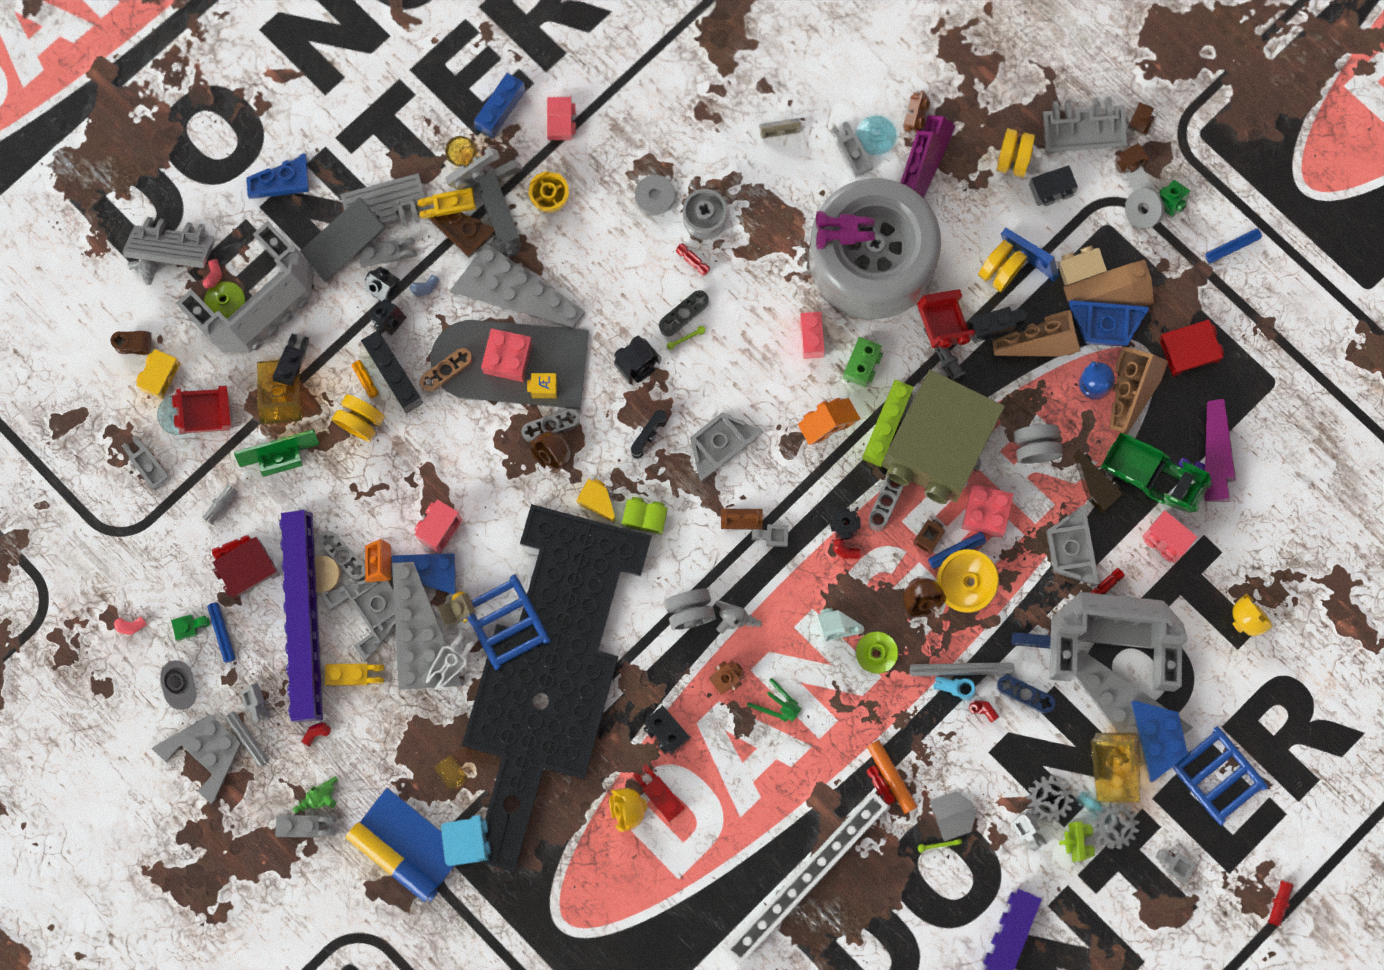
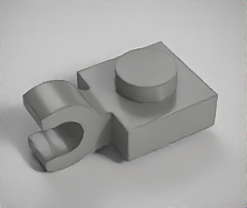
M768 524L767 530L753 529L751 540H766V546L787 547L788 525Z
M258 683L252 684L240 691L246 711H251L254 723L260 721L261 717L263 721L270 718L268 710L262 707V704L265 702Z
M1030 811L1010 822L1021 841L1027 839L1033 851L1047 843L1045 838L1037 833L1040 827Z
M1159 850L1155 857L1168 865L1166 872L1183 883L1187 882L1196 867L1195 863L1180 853H1176L1173 857L1164 850Z

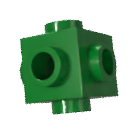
M1173 180L1166 188L1162 187L1159 194L1165 204L1164 213L1171 217L1178 211L1181 213L1187 206L1191 190L1176 180Z

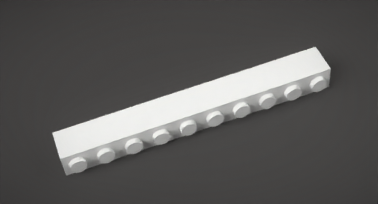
M872 792L726 947L725 951L741 965L887 809L888 805Z

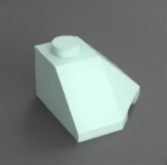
M833 608L821 610V614L817 615L822 642L858 635L864 632V626L839 610L833 611Z

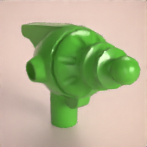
M335 776L319 786H313L306 793L305 800L301 799L302 802H298V806L293 808V812L299 813L300 810L304 812V809L309 810L308 807L317 809V807H324L326 804L330 808H334L336 801L331 796L334 792L333 786L338 782L337 777Z

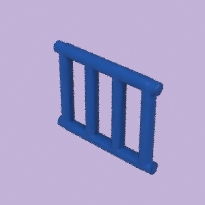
M516 574L512 575L509 581L471 600L473 607L476 608L512 588L515 589L519 599L479 620L475 613L468 617L495 670L502 667L501 664L541 643L547 644L551 642ZM524 606L529 616L528 618L487 638L482 627ZM532 624L534 625L538 636L497 657L492 645Z
M1216 726L1209 737L1191 750L1187 756L1172 768L1215 821L1222 826L1230 814L1258 791L1266 790L1268 785L1226 734ZM1217 740H1220L1227 750L1191 778L1183 768ZM1233 756L1241 767L1205 795L1197 785ZM1247 773L1255 783L1219 812L1212 804V801Z

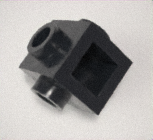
M380 266L374 271L368 272L365 277L366 284L364 290L380 301L387 300L394 295L400 279L391 274L389 270Z
M385 299L369 317L374 323L373 328L376 331L379 330L381 334L385 332L391 336L407 318L397 305Z
M848 508L837 510L838 513H834L833 519H830L831 532H835V538L843 540L852 539L853 536L857 535V529H861L860 517H856L855 511H850ZM849 520L850 524L843 525L842 521Z

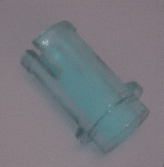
M1082 790L1076 799L1078 805H1083L1098 816L1096 811L1101 812L1102 805L1104 804L1089 795V791L1085 792Z

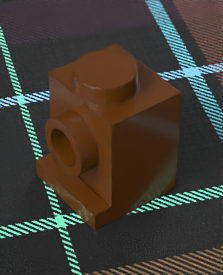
M1139 102L1128 128L1147 135L1155 118L1152 115L1154 108Z
M1137 143L1117 155L1115 167L1119 173L1125 174L1128 171L1133 173L1141 166L1145 167L1149 158L1140 144Z
M928 519L913 544L931 555L946 530L943 529V525L938 521H930ZM931 533L934 538L929 540L926 538V534Z

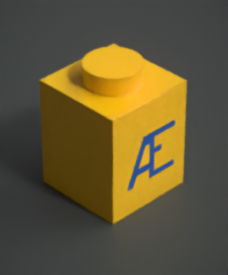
M531 373V380H527V392H531L532 398H557L556 373Z

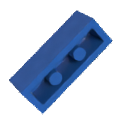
M509 73L505 74L475 118L476 130L491 139L495 137L525 93L523 81Z

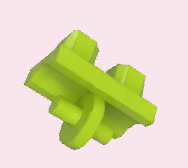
M1082 821L1068 823L1069 831L1064 832L1065 840L1059 841V845H1065L1066 853H1071L1072 862L1085 861L1087 858L1094 857V846L1085 845L1084 837H1091L1093 834L1092 825L1082 824Z

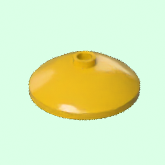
M965 549L951 554L944 560L938 571L937 583L946 595L945 603L950 608L960 612L971 613L985 608L994 599L999 587V575L995 564L987 555L976 550ZM970 579H974V580H975V583H974L973 586H970V585H969Z

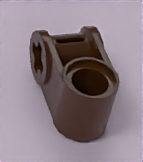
M118 331L111 336L110 343L119 354L149 355L151 353L152 333L148 331ZM121 340H124L125 342H123L121 346H119L118 343H121Z

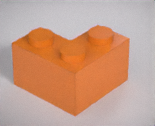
M836 398L829 403L824 401L817 405V410L803 416L804 420L799 422L798 426L807 443L813 445L824 441L835 432L848 429L861 418L850 398L842 400Z

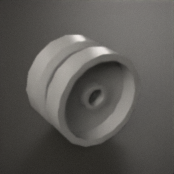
M700 189L689 194L684 201L682 208L683 223L691 236L700 240H709L722 233L727 222V206L720 194L714 190Z
M1034 425L1018 429L1013 433L1015 444L1021 446L1016 451L1017 462L1042 463L1063 456L1062 444L1055 442L1060 438L1058 425Z
M709 589L691 590L673 595L664 600L667 612L675 613L669 618L672 630L693 628L716 619L714 608L705 606L711 601Z

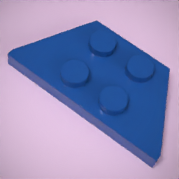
M1070 300L1068 303L1085 344L1127 347L1149 310V307L1074 300Z
M1132 701L1131 706L1149 782L1151 783L1188 755L1178 712Z

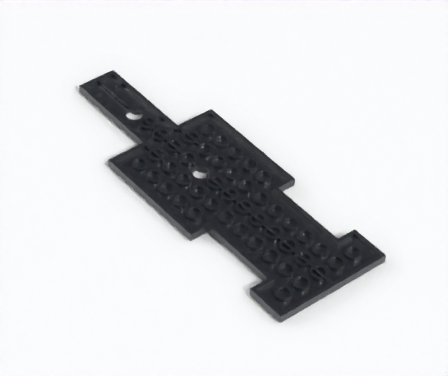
M531 504L520 545L537 549L539 553L527 596L551 642L547 644L541 643L501 664L502 667L498 670L494 669L488 656L462 743V747L502 757L485 816L488 825V833H485L486 842L489 841L491 854H488L489 860L480 861L479 863L515 872L544 769L585 780L619 656L599 651L620 573L624 572L641 577L652 539L651 535ZM524 606L519 622L529 617ZM496 624L494 635L509 627ZM532 624L492 645L498 657L538 636V633ZM539 693H543L549 698L548 706L542 710L536 709L532 703L534 696ZM509 796H516L520 801L519 809L512 813L507 812L503 806L504 800Z

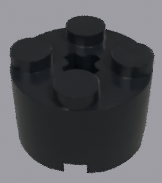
M640 335L634 337L628 346L622 347L614 353L616 358L614 366L631 385L633 381L639 383L649 377L656 370L654 365L656 363L660 364L662 360L645 338H641Z

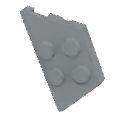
M724 412L720 413L690 437L699 480L703 482L761 436L763 430L748 425L740 419L732 418V416Z
M1083 505L1046 531L1053 572L1096 586L1099 585V578L1085 505Z

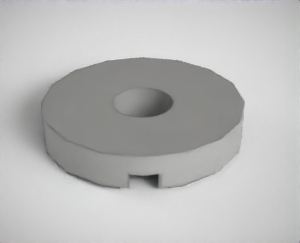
M649 175L637 184L635 201L639 209L644 213L652 216L667 212L673 206L675 200L674 187L665 177ZM652 191H658L661 196L659 199L653 200L649 197V194Z
M1140 188L1134 190L1128 196L1125 203V213L1132 225L1137 228L1148 229L1157 225L1162 220L1165 204L1159 192L1152 188ZM1143 203H1147L1149 207L1146 214L1141 209Z

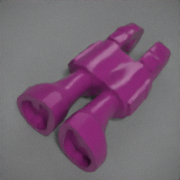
M816 211V229H818L816 248L824 249L827 242L832 240H839L842 245L875 240V232L859 231V227L875 226V219L854 214H840L839 218L828 216L824 211ZM839 227L840 230H827L824 228Z

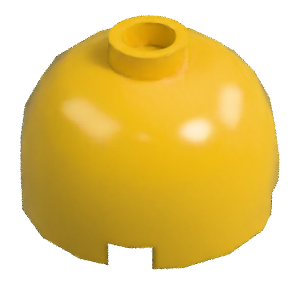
M544 171L537 174L531 180L528 195L531 203L537 210L544 213H554L566 205L569 198V187L566 179L559 173L555 174Z
M1246 593L1233 607L1232 615L1235 622L1232 624L1239 633L1244 631L1250 636L1262 635L1274 626L1259 605L1253 604L1254 600Z
M630 788L612 790L611 792L614 795L609 796V807L612 819L616 817L619 823L615 825L620 832L637 828L642 823L645 811H647L646 800L642 799L638 792Z

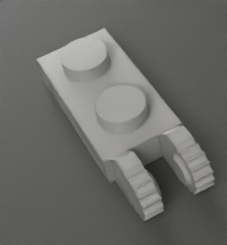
M846 121L842 125L847 137L842 138L836 126L831 128V131L853 175L857 178L873 170L874 167L858 136Z
M409 237L369 244L359 253L360 266L367 267L415 257L417 255L415 250L411 249L400 252V247L415 244L414 238Z
M135 435L132 439L140 450L133 453L128 444L124 443L121 446L151 489L156 491L171 478L150 450Z
M276 815L275 837L319 838V836H335L336 831L320 830V823H335L336 817Z

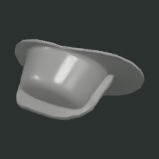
M173 660L165 664L160 672V686L166 702L177 710L190 708L197 698L191 668L179 660Z

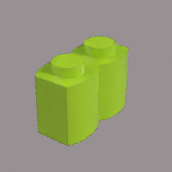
M632 497V500L627 499L622 526L663 535L668 508L664 507L665 504L653 501L652 504L645 503L642 498Z

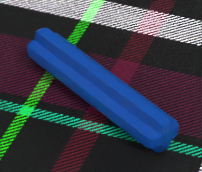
M1256 228L1207 252L1205 258L1208 263H1213L1260 240L1262 234Z
M979 532L930 557L928 562L933 569H936L951 554L965 549L973 550L987 542L982 532Z
M217 602L207 605L223 661L230 663L235 660V655L222 612Z

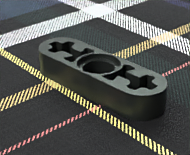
M702 290L693 292L666 314L659 322L660 332L664 336H672L700 314L709 304L707 293ZM695 297H703V304L697 303L694 306L696 311H693L691 306L696 302ZM686 308L689 310L690 315L687 318H681L678 315V311ZM674 315L677 321L672 324V330L668 328L665 330L664 323L670 324L673 322L674 318L672 316Z

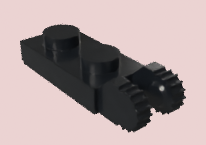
M291 334L288 345L285 346L272 376L274 382L293 386L306 356V350L309 345L308 337L302 339L300 349L294 348L297 342V335Z

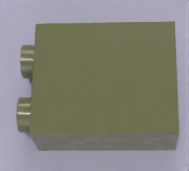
M929 369L883 460L882 467L888 469L887 477L900 485L908 486L910 481L926 488L924 491L925 496L936 503L947 504L948 500L957 503L1005 406Z

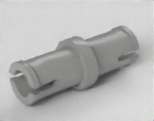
M227 484L217 499L214 498L213 504L202 518L205 521L208 520V523L213 525L220 514L228 509L227 505L238 491L233 488L230 492L232 486Z

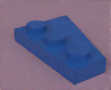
M306 153L300 154L299 158L292 161L286 160L282 162V165L273 169L267 168L246 177L248 198L254 199L309 192Z
M1005 227L1001 232L1002 240L1012 244L1013 251H1021L1027 255L1026 261L1055 282L1059 277L1055 257Z
M455 553L392 555V563L414 562L423 586L451 595L456 593Z

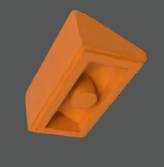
M383 539L365 545V581L369 583L391 580V545Z

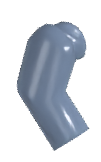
M432 274L426 283H412L410 291L416 296L429 295L440 279Z

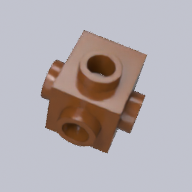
M732 660L728 664L723 661L715 667L717 672L709 677V680L722 695L729 689L733 692L742 685L740 680L745 676L742 667Z

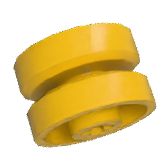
M1007 128L996 171L1006 174L1010 169L1011 162H1013V175L1024 178L1027 166H1029L1035 135L1025 132L1021 136L1020 143L1017 144V130Z
M1003 240L991 252L977 275L985 282L991 280L996 275L992 287L1000 293L1010 284L1028 258L1021 251H1016L1008 258L1013 251V245L1006 240Z
M346 394L341 401V405L346 411L336 410L331 420L350 434L364 441L371 442L376 434L372 426H381L385 415L367 402Z

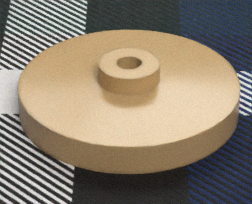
M315 557L316 592L332 591L336 588L341 578L340 566L331 557Z

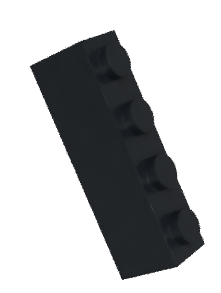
M379 330L362 339L363 346L404 412L407 414L422 405L423 401Z

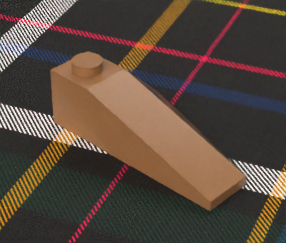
M1146 260L1127 264L1063 287L1068 303L1070 300L1143 307L1154 304L1152 279Z
M1071 310L1049 315L1044 318V322L1036 326L1034 323L1029 324L1027 329L1020 333L1014 331L992 341L994 354L999 356H1064L1080 352Z
M1125 346L1122 347L1115 368V372L1118 375L1117 384H1114L1113 389L1116 395L1115 402L1112 404L1110 429L1128 434L1161 382L1168 363L1167 360L1150 353Z

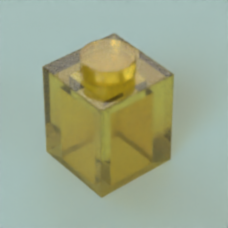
M452 755L447 756L433 767L449 789L453 787L458 789L466 782L464 779L468 777Z

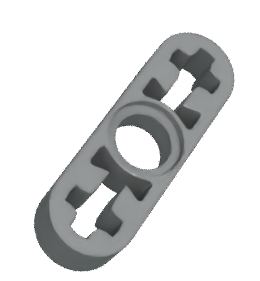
M567 409L528 422L522 427V436L525 441L531 442L541 432L540 430L536 431L534 436L530 437L529 434H525L528 433V428L537 430L539 429L538 424H541L542 431L547 432L545 424L550 420L557 424L552 432L560 434L574 429L579 425V414L573 409ZM569 414L572 417H576L573 419L574 423L570 424L569 421L563 422L564 427L560 428L557 418L561 417V421H564Z
M324 532L319 539L323 549L353 580H363L365 578V564L334 532ZM326 537H334L333 542L338 548L334 549L330 544L325 545ZM346 550L349 552L348 560L344 562L339 561V552ZM352 561L357 568L362 566L361 575H353L355 571L349 565Z

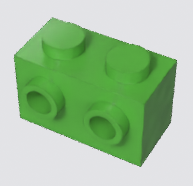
M858 337L843 379L865 388L868 382L872 383L876 371H873L875 363L880 364L884 354L880 352L882 345Z

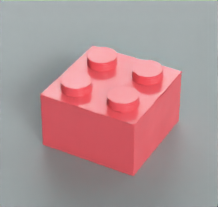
M491 328L481 366L483 374L524 382L533 345L532 338Z
M972 484L961 529L977 533L982 532L986 535L1002 538L1007 526L1013 493Z
M437 499L435 503L432 502L427 508L425 519L423 521L420 520L414 529L416 533L414 535L420 543L441 554L463 519L458 511Z
M1165 510L1142 536L1145 539L1144 542L1150 548H1156L1161 552L1162 558L1173 563L1180 559L1198 538Z

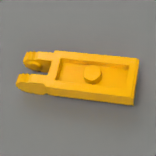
M473 188L435 194L432 197L417 200L420 207L434 204L433 209L419 212L422 219L476 209Z
M325 664V686L384 684V678H368V671H383L384 665Z

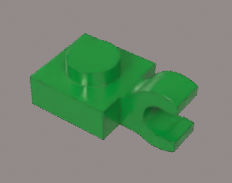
M190 614L171 620L176 641L198 636L197 629L210 626L209 617L201 616L194 620L193 615Z

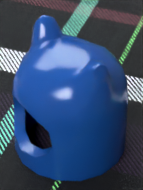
M1092 361L1079 378L1080 391L1084 396L1095 400L1102 399L1108 395L1115 383L1113 370L1108 365Z

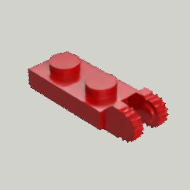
M645 764L643 766L644 771L653 779L649 784L646 785L643 778L637 773H634L632 776L668 822H671L686 808L661 778L656 776L650 767Z

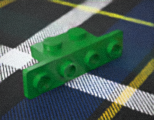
M312 429L235 451L234 456L239 467L259 462L261 475L265 477L303 466L300 450L319 445V440L315 430Z

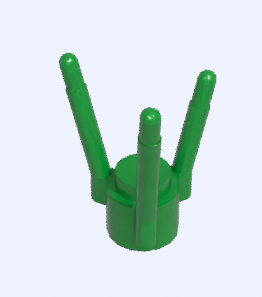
M770 678L769 681L787 700L784 702L771 692H767V695L782 706L780 712L783 714L750 702L747 703L748 707L780 718L784 722L787 720L793 722L802 709L798 706V702L792 699L773 678Z

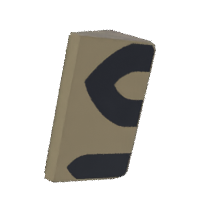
M798 118L759 124L760 136L763 139L800 133L801 122Z

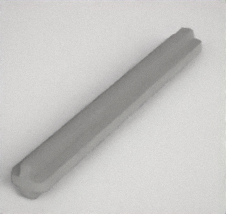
M1014 663L911 664L909 670L911 676L1012 675L1015 672Z

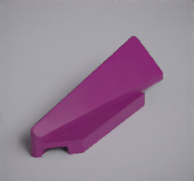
M927 115L925 130L917 131L900 183L910 187L923 198L955 130V125L944 116Z
M1224 399L1207 402L1205 471L1210 474L1212 481L1211 489L1208 488L1204 495V500L1207 502H1230L1228 482L1236 481Z

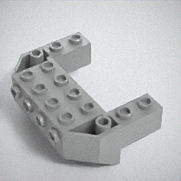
M269 221L254 232L253 236L274 259L280 272L228 319L219 311L214 313L192 289L176 302L179 308L221 352L251 353L253 350H258L267 337L275 335L279 327L284 322H289L294 317V313L298 309L306 307L311 299L313 270L309 262Z
M1080 592L1051 618L1049 680L1070 682L1077 676L1078 641L1152 648L1154 649L1153 690L1175 692L1182 687V645L1187 642V634L1184 623L1164 601Z

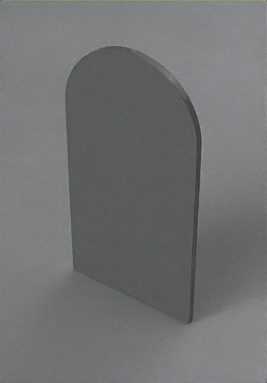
M464 320L447 327L438 336L430 354L431 368L456 350L465 348L472 355V364L442 386L451 395L472 400L581 409L589 330ZM491 328L532 338L533 345L524 382L483 374L481 366ZM459 355L460 360L456 363L454 360H451L455 369L459 368L457 367L458 362L463 361L465 363L467 361L466 357L468 355ZM448 365L443 366L440 370V373L444 376L452 372V368ZM435 372V379L438 378V380L441 381L442 379L438 376L437 372ZM531 373H556L557 398H532L531 392H527V380H531Z

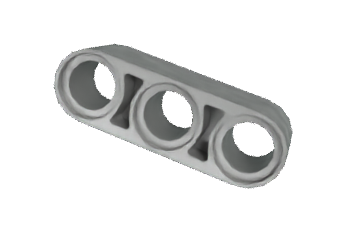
M888 477L869 516V527L876 532L883 531L886 528L904 488V485H900L897 488L892 487L889 484L891 479ZM884 498H889L892 501V504L890 506H884L881 503V500ZM879 516L883 518L884 522L877 525L872 519Z

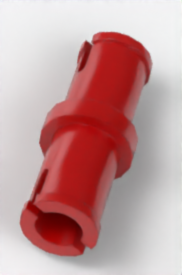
M1280 881L1276 898L1272 900L1274 905L1268 919L1269 923L1282 926L1285 911L1290 906L1288 902L1294 888L1293 884Z

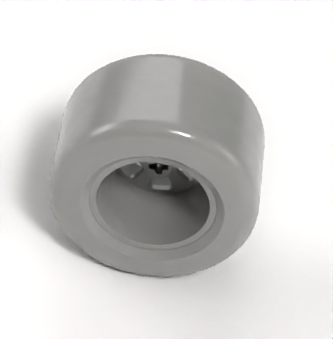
M869 178L854 181L841 187L823 203L819 211H824L831 217L839 218L840 214H854L875 219V226L872 227V232H875V240L861 242L860 249L851 251L848 249V244L842 245L839 240L829 241L824 249H817L816 234L818 229H816L815 217L809 246V268L814 283L823 297L838 310L863 319L892 317L906 311L917 303L926 293L932 282L941 251L939 224L926 200L910 187L897 181ZM839 227L824 228L827 230H840ZM880 228H884L892 232V234L884 236L880 233ZM901 242L902 253L900 255L891 253L889 251V244ZM874 243L875 246H878V249H876L874 246L871 247V244ZM865 256L870 260L868 268L864 270L855 264V260ZM886 258L892 267L879 271L877 261Z

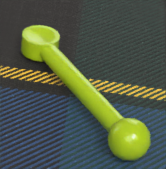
M699 326L696 331L675 342H668L667 348L672 350L676 345L697 334L703 335L705 327Z
M962 839L926 846L920 844L918 851L923 853L928 849L962 844Z

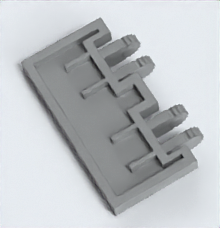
M1106 97V116H1100V101L1098 98H1093V108L1075 109V118H1072L1071 100H1066V119H1060L1059 102L1053 101V112H1043L1045 153L1127 146L1125 105L1115 106V115H1113L1111 97Z
M419 173L340 194L344 210L360 197L376 217H380L383 225L398 222L397 213L399 212L403 227L408 226L404 211L409 209L412 210L413 221L416 224L420 222L416 207H419L420 212L428 210V206L420 207L417 203V200L425 198Z
M147 217L143 226L134 225L123 249V257L204 268L215 241L214 236L205 235L202 241L205 234L204 224H199L196 233H192V223L187 222L183 232L165 230L164 235H162L166 224L165 219L160 218L156 227L153 228V218Z

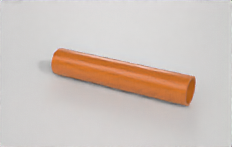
M877 740L867 746L904 814L917 808V804L881 741Z

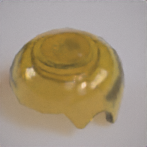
M458 135L452 137L447 142L445 154L450 163L458 167L463 165L468 167V164L474 163L473 158L477 157L478 149L475 142L471 139Z

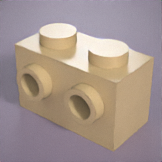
M1091 245L1080 249V254L1073 255V252L1061 256L1062 260L1057 261L1064 285L1107 271L1099 248L1093 249Z

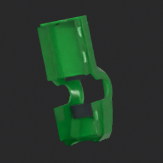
M1121 432L1110 447L1101 465V468L1106 473L1144 490L1145 494L1153 500L1188 513L1199 510V503L1207 489L1212 487L1211 477L1208 472L1182 461L1184 468L1173 464L1169 456L1162 451ZM1160 472H1165L1180 480L1171 496L1166 493L1163 495L1153 487Z

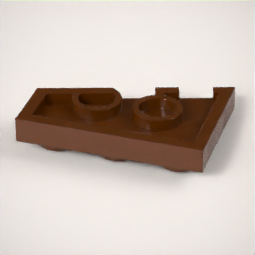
M462 212L427 218L468 258L495 234L493 226L482 223L480 220L467 216Z

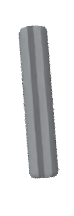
M234 711L229 713L225 717L257 765L262 767L267 764L269 759L237 713Z

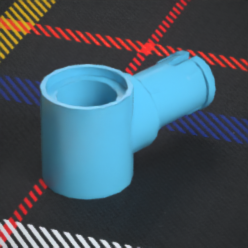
M939 676L935 678L934 689L950 692L964 701L972 700L976 695L975 685L969 679H955L954 681ZM964 685L972 687L971 692L967 695L960 692Z

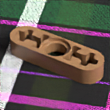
M460 348L424 373L420 378L422 389L427 393L435 392L468 368L473 360L470 351ZM459 355H468L466 357L467 361L465 363L463 361L458 362L457 367L459 368L455 369L451 360H454L456 363L460 360ZM445 365L452 368L451 374L447 376L440 373L441 368ZM437 372L438 376L442 380L439 381L438 378H436L433 381L434 385L432 387H430L429 385L425 386V380L428 378L429 380H433L436 377L434 373Z

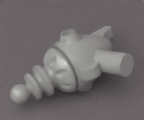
M139 259L128 262L129 270L135 269L137 273H140L145 284L149 286L152 284L154 275L157 272L158 264L156 261Z
M718 600L715 602L716 606L721 609L719 614L723 619L716 629L722 634L728 627L729 629L743 627L745 624L747 627L750 625L751 627H754V625L760 627L762 625L760 620H756V617L752 618V615L748 616L747 611L741 607Z

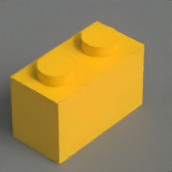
M154 349L146 358V366L143 372L141 371L137 376L136 386L141 391L163 400L181 363L177 358Z

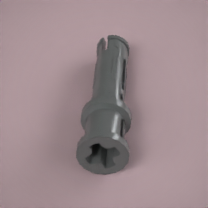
M940 347L934 348L942 361V369L946 370L951 380L958 382L967 376L966 372L962 371L958 364V358L952 355L948 347L944 349Z

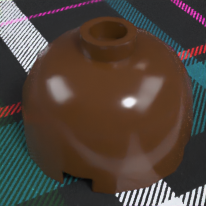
M552 431L542 432L529 444L533 446L530 451L535 460L543 468L547 465L552 469L549 471L551 473H558L569 462L571 452L568 439L564 435Z
M929 578L913 579L903 593L904 607L913 618L931 614L932 611L930 609L935 606L939 609L946 601V595L940 585Z

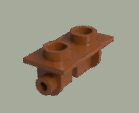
M921 90V94L914 92L910 96L907 110L914 111V113H906L903 124L905 132L911 133L914 130L917 133V131H922L925 127V116L930 108V99L923 90Z
M721 509V529L762 530L763 509Z

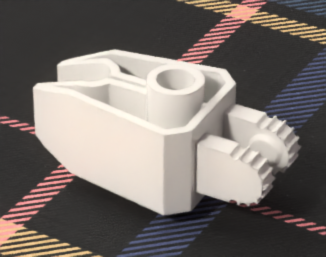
M459 634L450 646H444L440 649L426 677L427 684L436 673H441L442 678L435 686V690L448 683L466 666V658L464 657L474 644L472 642L468 643L461 654L456 652L454 649L463 640L464 636L462 634Z

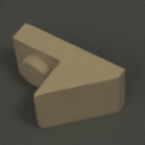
M468 593L461 594L450 603L437 606L447 629L453 628L476 612Z

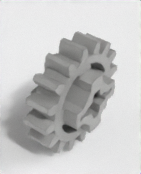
M1050 775L1046 781V778L1043 776L1041 777V783L1036 780L1033 782L1035 788L1029 787L1028 790L1032 795L1026 796V799L1031 800L1027 807L1034 808L1031 814L1035 815L1038 813V820L1046 817V821L1049 823L1053 817L1057 822L1059 821V815L1063 818L1067 816L1065 810L1071 811L1072 808L1068 803L1074 802V799L1069 798L1068 795L1073 792L1072 790H1066L1068 783L1060 784L1062 778L1059 777L1054 781L1053 775ZM1051 785L1056 786L1060 791L1053 790ZM1041 788V797L1036 799V794ZM1048 793L1049 796H1059L1052 801V805L1050 802H1041L1048 797ZM1064 799L1062 808L1058 810L1059 801ZM1039 807L1047 808L1050 813L1042 811Z
M1109 802V807L1102 805L1103 811H1096L1098 818L1092 819L1096 823V826L1092 827V829L1098 832L1094 837L1101 839L1100 844L1107 845L1111 849L1114 846L1122 849V843L1129 846L1128 840L1136 839L1133 836V832H1139L1135 828L1139 821L1133 819L1137 814L1133 811L1130 812L1131 807L1124 806L1121 802H1118L1117 805L1114 802ZM1119 812H1122L1126 816V819L1122 818ZM1105 832L1110 833V837H1112V839L1108 838Z

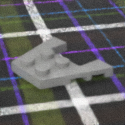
M489 147L484 150V156L474 157V163L468 164V167H465V165L461 166L445 177L447 185L457 190L473 188L474 191L477 188L475 178L494 172L497 180L519 173L523 169L521 164L515 160L496 169L489 166L488 164L500 159L498 151Z
M364 580L329 592H322L320 595L331 611L348 599L352 601L372 631L369 636L354 645L364 661H368L395 627L394 589L388 581L367 583Z
M208 715L157 744L152 750L165 762H168L181 747L186 749L212 773V776L203 784L198 792L213 805L242 743L213 716Z

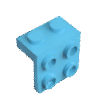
M471 816V819L447 822L441 825L446 865L454 866L489 860L488 854H491L489 841L486 842L485 834L488 833V825L482 816Z

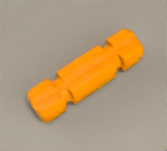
M358 360L352 363L351 366L355 373H357L356 375L364 389H366L369 398L376 397L379 391L367 370L364 369L362 361Z

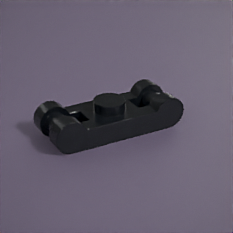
M659 409L653 414L632 444L631 455L634 459H641L643 457V448L648 442L651 443L655 439L657 428L666 424L667 415L664 410Z

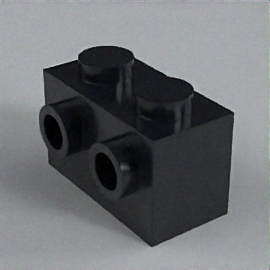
M1070 165L1032 177L1029 182V187L1037 206H1049L1060 198H1063V200L1069 199L1074 196L1078 188Z
M663 705L643 722L646 726L643 730L651 739L655 736L660 742L657 746L665 755L669 753L672 756L691 740V737Z

